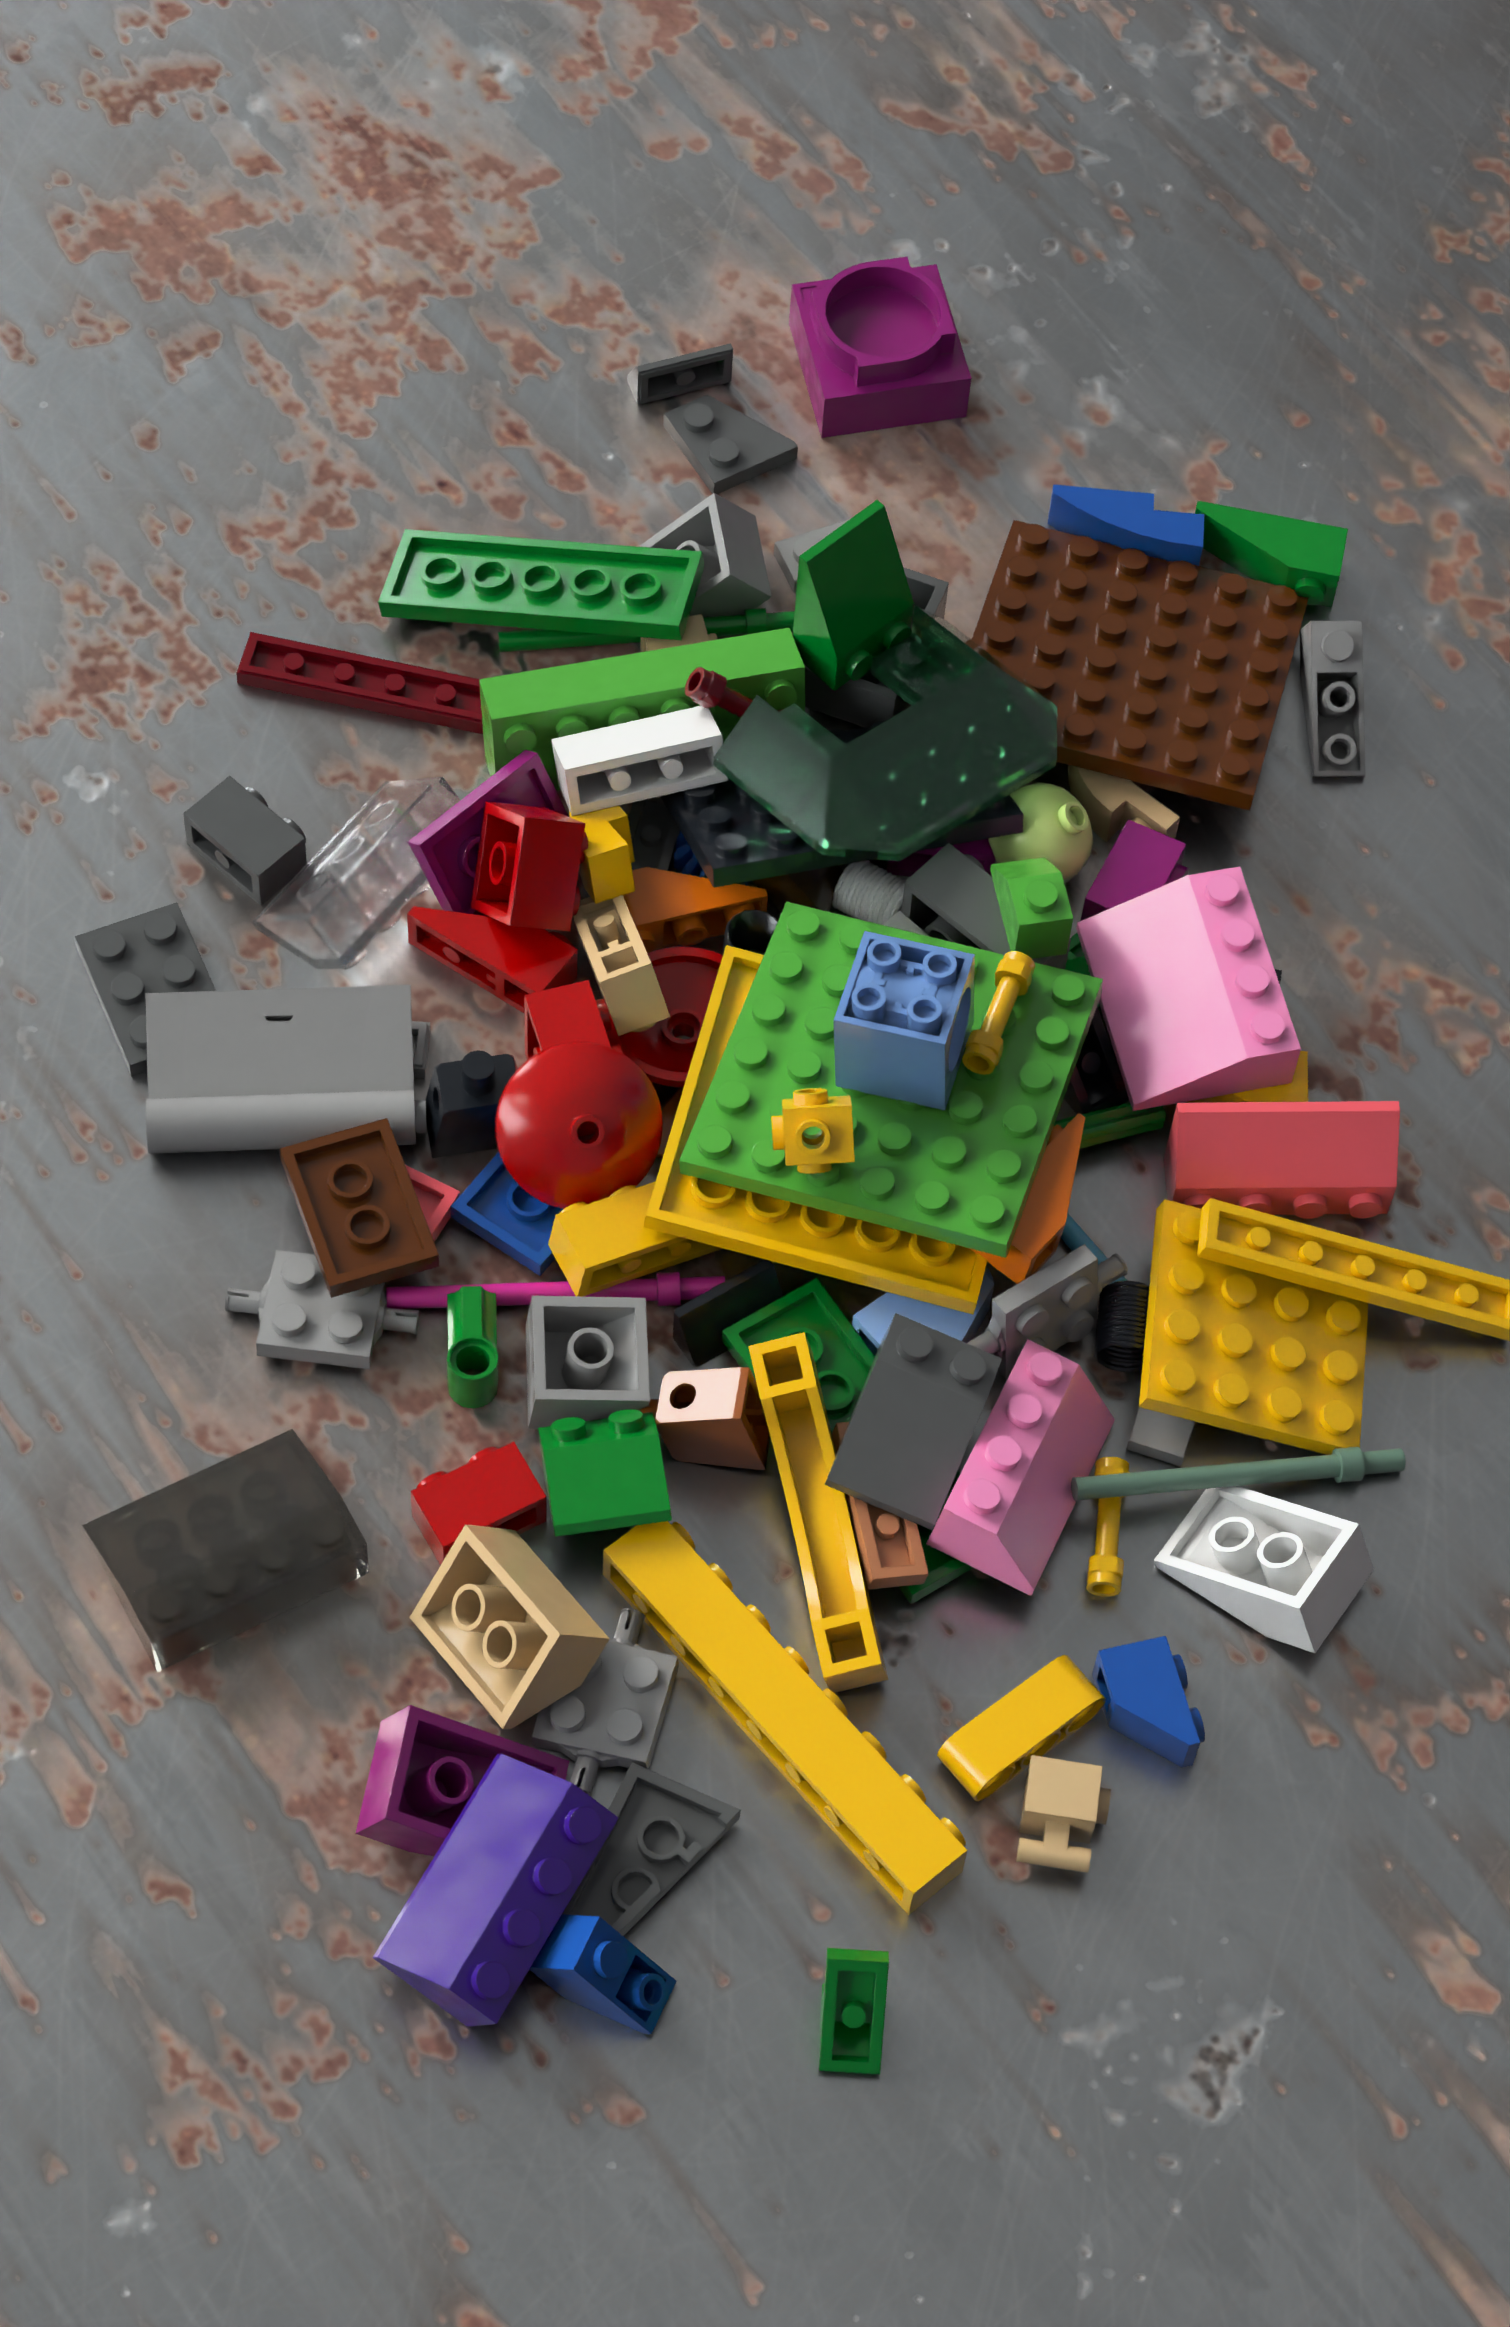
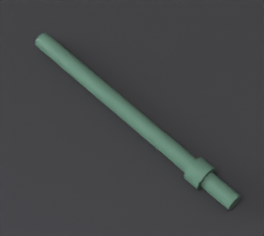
M1359 1447L1335 1448L1332 1451V1455L1073 1477L1071 1491L1073 1499L1077 1501L1332 1477L1338 1483L1361 1481L1365 1474L1404 1471L1406 1460L1401 1448L1362 1452Z

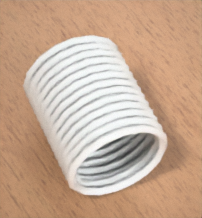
M867 860L849 863L835 886L832 905L834 909H838L843 914H847V916L883 925L897 912L902 910L905 880H901V877L897 878L896 875L888 873L887 870L879 868L878 865L874 866V863H870Z

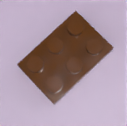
M387 1118L280 1148L281 1162L331 1298L439 1267L437 1248Z

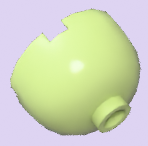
M1036 783L1011 791L1009 793L1023 813V832L988 838L997 863L1045 857L1062 872L1064 884L1067 883L1086 865L1091 854L1093 834L1086 810L1078 799L1064 788L1056 785Z

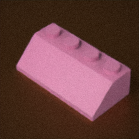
M1027 1339L926 1543L1030 1596L1036 1588L1076 1503L1071 1491L1072 1478L1089 1476L1115 1421L1078 1363Z

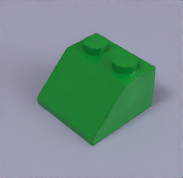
M624 1409L611 1413L608 1418L585 1421L578 1417H566L552 1422L551 1426L538 1428L545 1489L555 1537L672 1521L659 1433L653 1412L642 1413L635 1409Z

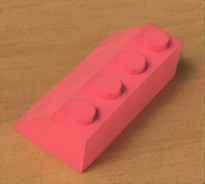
M1399 1101L1177 1103L1164 1154L1167 1200L1202 1209L1205 1203L1212 1198L1271 1215H1296L1303 1219L1318 1218L1324 1214H1350L1355 1218H1371L1378 1214H1388L1397 1187L1400 1125Z

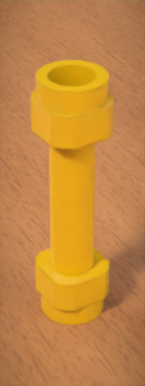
M1007 952L1003 959L1000 960L995 972V986L997 989L980 1030H973L970 1033L966 1043V1050L962 1057L963 1064L977 1074H990L998 1065L1003 1053V1039L1001 1036L1017 997L1025 995L1031 984L1035 963L1031 957L1022 952Z
M1103 1457L1095 1462L1094 1476L1130 1473L1129 1463L1118 1457ZM1126 1496L1098 1499L1095 1555L1089 1557L1086 1576L1087 1591L1097 1596L1109 1597L1118 1595L1121 1592L1124 1560L1118 1557L1121 1499Z

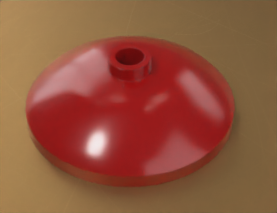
M669 947L647 954L652 963L670 1017L656 1022L654 1026L640 1032L631 1031L618 1036L610 1016L611 1031L606 1033L610 1045L619 1044L623 1055L635 1062L651 1082L671 1087H684L723 955L703 948ZM678 1036H688V1037H690V1038H689V1039H678V1038H676V1037H678Z
M591 1042L558 1044L542 1050L525 1061L506 1084L501 1094L495 1117L496 1143L502 1162L509 1174L531 1196L541 1202L561 1209H565L569 1205L578 1202L589 1204L610 1197L615 1191L625 1186H637L647 1175L656 1159L663 1131L660 1101L655 1088L644 1071L619 1051ZM583 1122H593L595 1125L593 1137L586 1141L579 1140L577 1136L578 1127Z

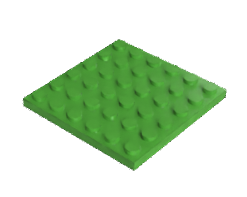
M786 902L679 1159L680 1173L1006 1258L1101 997L1103 979L1034 962L1035 969L1029 989L1025 995L1017 997L1001 1036L1003 1039V1053L998 1065L992 1073L983 1075L969 1070L961 1059L945 1110L868 1094L858 1090L836 1087L834 1017L864 931L975 954L974 1023L971 1032L977 1029L980 1030L997 989L995 986V972L1004 955ZM807 1088L827 1089L828 1097L850 1095L855 1162L831 1163V1171L816 1174L797 1172V1165L786 1166L785 1151L773 1150L771 1116L783 1115L782 1099H793V1091ZM809 1127L806 1130H804V1133L808 1135H815L819 1133L821 1129L818 1127Z

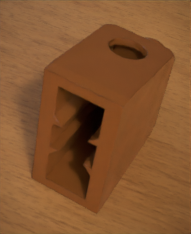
M749 1367L668 1372L663 1376L659 1399H650L649 1406L639 1409L642 1413L653 1412L658 1433L661 1435L673 1459L681 1462L755 1470L766 1469L771 1437L757 1383Z

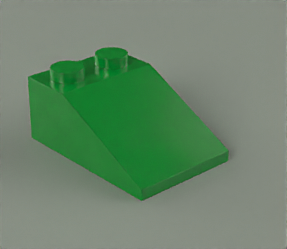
M879 500L874 501L799 556L793 638L803 664L832 690L836 691L850 679L855 681L863 677L871 668L873 662L888 651L895 652L908 641L912 633L911 624L914 602L885 506Z

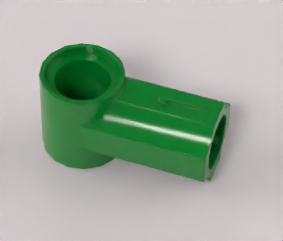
M462 1286L458 1291L447 1294V1388L449 1396L455 1403L462 1407L474 1409L484 1407L492 1402L498 1391L496 1293L488 1292L482 1286ZM469 1369L482 1371L478 1375H467L463 1372Z

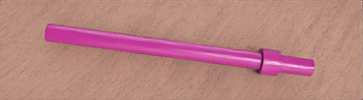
M679 1272L657 1273V1278L629 1280L583 1297L646 1298V1301H658V1306H680L681 1300H692L725 1282V1276L680 1278ZM568 1281L386 1287L387 1307L396 1309L447 1308V1294L458 1291L462 1286H482L484 1290L496 1293L497 1306L530 1305L532 1296H575Z

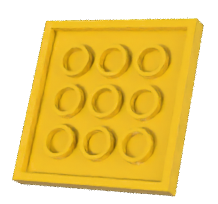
M1164 1199L1156 1208L1139 1407L1326 1455H1332V1451L1335 1448H1360L1369 1303L1197 1257L1202 1209Z

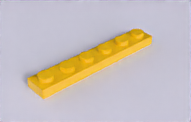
M1212 1198L1202 1207L1197 1257L1510 1341V1280Z

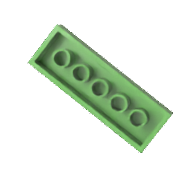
M783 628L479 679L485 761L490 777L524 750L538 753L555 789L560 790L551 739L701 706L685 695L686 682L690 674L698 667L714 671L726 677L727 687L772 711L786 709L805 722V666L790 628ZM719 706L709 708L722 734L724 748L732 746L747 748L764 744L770 746L771 742L764 738V730Z

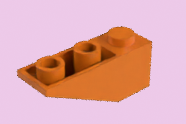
M650 867L632 870L635 891L623 895L647 953L676 945L692 946L706 938L724 935L727 922L734 915L744 910L754 909L767 912L768 902L766 889L741 884L713 887L708 878Z
M1080 1113L1065 1128H1062L1060 1125L1053 1127L1007 1257L971 1249L976 1254L979 1253L987 1259L989 1264L1016 1284L1037 1273L1057 1250L1066 1224L1086 1118Z

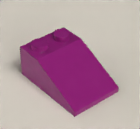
M409 1705L380 1723L355 1834L408 1852L435 1856L497 1754L502 1753L566 1780L569 1760Z

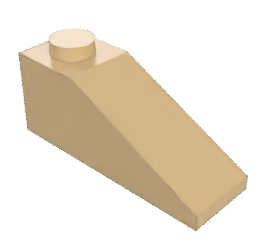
M623 895L597 904L594 903L591 897L580 900L579 910L573 916V920L618 1036L631 1031L640 1032L654 1026L656 1022L669 1018L670 1014L652 963Z

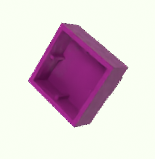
M899 257L860 263L844 269L832 279L792 284L789 326L821 438L967 417L972 378L937 264L912 268L910 267L908 257Z

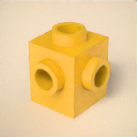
M807 1088L793 1091V1099H782L783 1115L771 1116L773 1150L785 1151L786 1166L797 1165V1172L816 1174L831 1171V1163L855 1162L850 1095L828 1097L827 1089ZM809 1127H818L821 1129V1131L815 1135H808L804 1133V1130H806Z

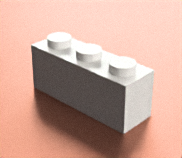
M703 706L551 739L558 785L572 816L728 781L722 734L709 708Z

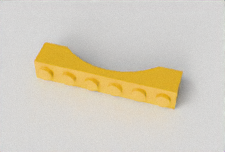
M803 1332L750 1345L748 1347L759 1396L771 1437L797 1546L810 1621L823 1678L828 1688L834 1693L889 1680L846 1494L824 1485L835 1459L836 1451L813 1352L806 1334Z

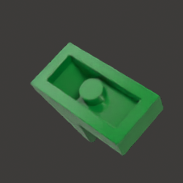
M827 1948L825 1981L822 1984L819 2071L880 2074L889 1970L888 1951Z

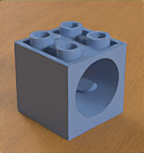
M864 931L834 1017L836 1087L858 1090L868 1094L945 1110L974 1023L975 954Z

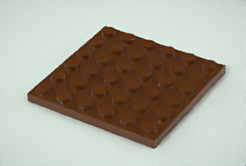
M1013 520L944 717L942 733L1250 811L1309 598L1297 596L1294 589L1287 586L1274 585L1242 577L1234 573L1197 566L1186 561H1166L1147 556L1138 549H1123L1086 536H1077L1045 528L1038 524Z

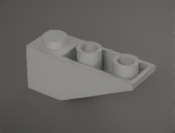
M1362 620L1310 621L1300 630V677L1312 777H1365Z

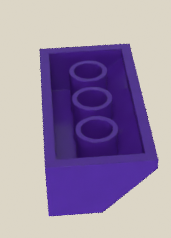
M502 1753L497 1754L372 1958L467 2027L497 2024L619 1817L575 1784Z

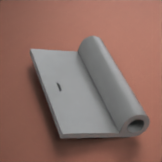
M411 985L145 993L148 1076L146 1137L148 1154L280 1149L385 1118L389 1121L397 1145L416 1144V1134L427 1133L426 1100H415Z

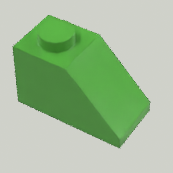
M1045 857L991 864L990 872L1010 951L1022 952L1032 959L1067 954L1073 915L1062 872Z

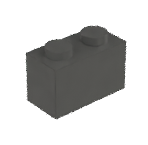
M228 776L183 813L187 844L259 905H263L307 868L306 837L301 828L293 820L279 817L268 808L265 799L258 791L252 787L244 788L231 776Z

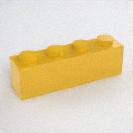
M655 1182L640 1187L633 1185L625 1186L615 1191L610 1197L589 1204L578 1202L569 1205L559 1214L555 1215L548 1243L575 1296L580 1297L723 1248L644 1228L645 1216Z

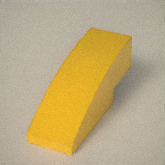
M620 806L574 816L569 811L570 818L585 823L584 832L588 838V849L583 850L584 861L579 866V875L585 890L594 903L597 904L634 892L635 885L631 863L635 862L628 815Z

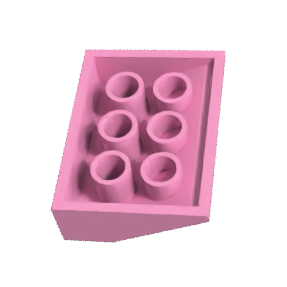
M1240 866L1187 875L1077 923L1076 930L1090 975L1103 979L1099 1004L1133 1111L1292 1082L1301 1047Z

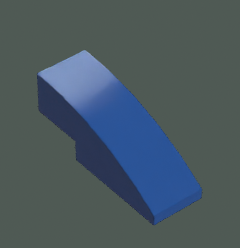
M1053 484L1048 525L1056 530L1077 536H1086L1123 549H1138L1150 557L1173 562L1186 561L1199 566L1203 550L1204 514L1154 510V494Z

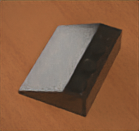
M293 1429L82 1525L87 1539L156 1672L369 1573L367 1543L341 1495Z

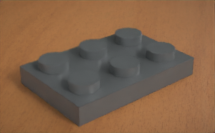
M176 902L75 936L76 948L131 1077L147 1072L145 993L216 991L178 903Z

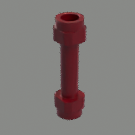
M698 667L690 674L685 685V695L692 698L693 702L705 708L719 706L764 730L765 740L777 746H783L792 750L801 742L805 734L806 724L797 715L786 709L772 711L727 687L726 677L714 671Z

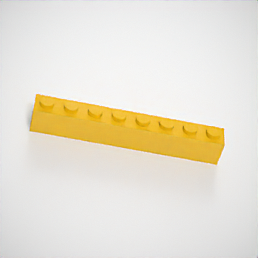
M668 1521L636 1525L603 1550L602 1575L633 1609L645 1615L644 1621L673 1654L678 1656L682 1664L908 1915L963 1872L967 1855L966 1841L956 1825L945 1817L940 1820L925 1804L926 1797L920 1786L907 1774L899 1776L886 1761L887 1755L880 1742L868 1731L862 1733L858 1731L848 1720V1712L840 1698L832 1690L826 1688L822 1691L808 1676V1666L800 1654L790 1646L783 1648L770 1634V1625L760 1610L752 1604L745 1606L732 1592L733 1586L726 1573L715 1563L706 1564L696 1553L693 1539L678 1522L670 1524Z

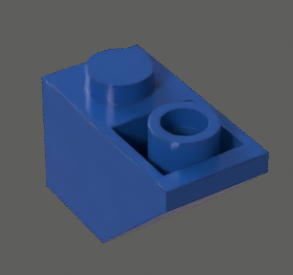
M1162 1636L1098 1650L1092 1676L1096 1688L1106 1698L1102 1708L1108 1727L1181 1768L1192 1766L1200 1743L1205 1741V1730L1199 1710L1196 1707L1189 1708L1183 1690L1187 1689L1188 1686L1186 1668L1179 1654L1172 1655L1167 1637Z
M562 1914L529 1969L564 1999L643 2034H652L677 1982L600 1916Z

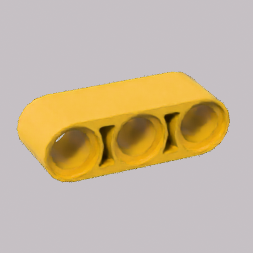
M1068 1655L1059 1656L956 1731L941 1746L937 1757L975 1801H981L1028 1768L1031 1755L1043 1757L1088 1723L1104 1706L1106 1698Z

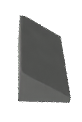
M730 343L636 366L627 375V382L636 403L643 404L730 382L732 378L733 347Z

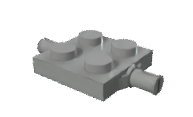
M1085 1244L993 1298L992 1318L988 1327L985 1328L983 1334L967 1344L1002 1358L998 1371L1005 1379H1008L1027 1339L1051 1351L1058 1349L1068 1342H1077L1083 1339L1097 1325V1296L1102 1291V1288L1128 1274V1268L1124 1260L1115 1253L1098 1264V1258Z
M275 1250L270 1278L263 1286L261 1292L228 1287L225 1300V1311L258 1314L260 1327L256 1341L257 1356L370 1369L374 1345L381 1337L383 1329L417 1334L420 1315L419 1310L412 1311L386 1307L384 1296L386 1282L331 1298L315 1254Z
M630 1608L621 1609L614 1638H610L582 1685L541 1710L532 1734L534 1747L563 1753L576 1762L570 1782L589 1796L592 1794L591 1791L599 1767L623 1766L629 1768L633 1762L649 1769L678 1672V1656L646 1650L636 1644L642 1622L645 1619V1615L636 1609L633 1610L632 1615Z

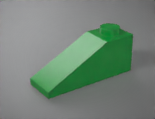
M1197 500L1195 514H1204L1203 549L1251 579L1294 589L1297 596L1309 598L1307 605L1332 607L1341 573L1348 533L1347 528Z

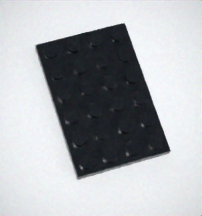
M930 712L922 715L920 718L899 722L878 721L869 727L846 731L841 729L827 730L821 733V735L802 738L799 745L792 750L770 743V746L764 744L747 748L739 746L724 748L728 781L660 796L713 887L944 847L948 843L955 845L1023 832V813L970 739L942 733L945 714L941 712Z

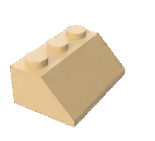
M465 1524L409 1617L502 1729L516 1727L580 1687L610 1640L521 1536L511 1529Z

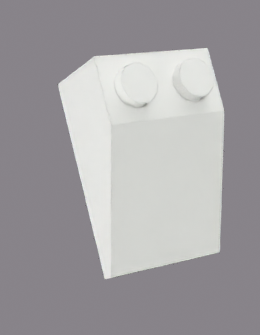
M1239 1486L1206 1489L1154 1559L1158 1569L1265 1637L1312 1653H1316L1374 1570L1359 1524Z

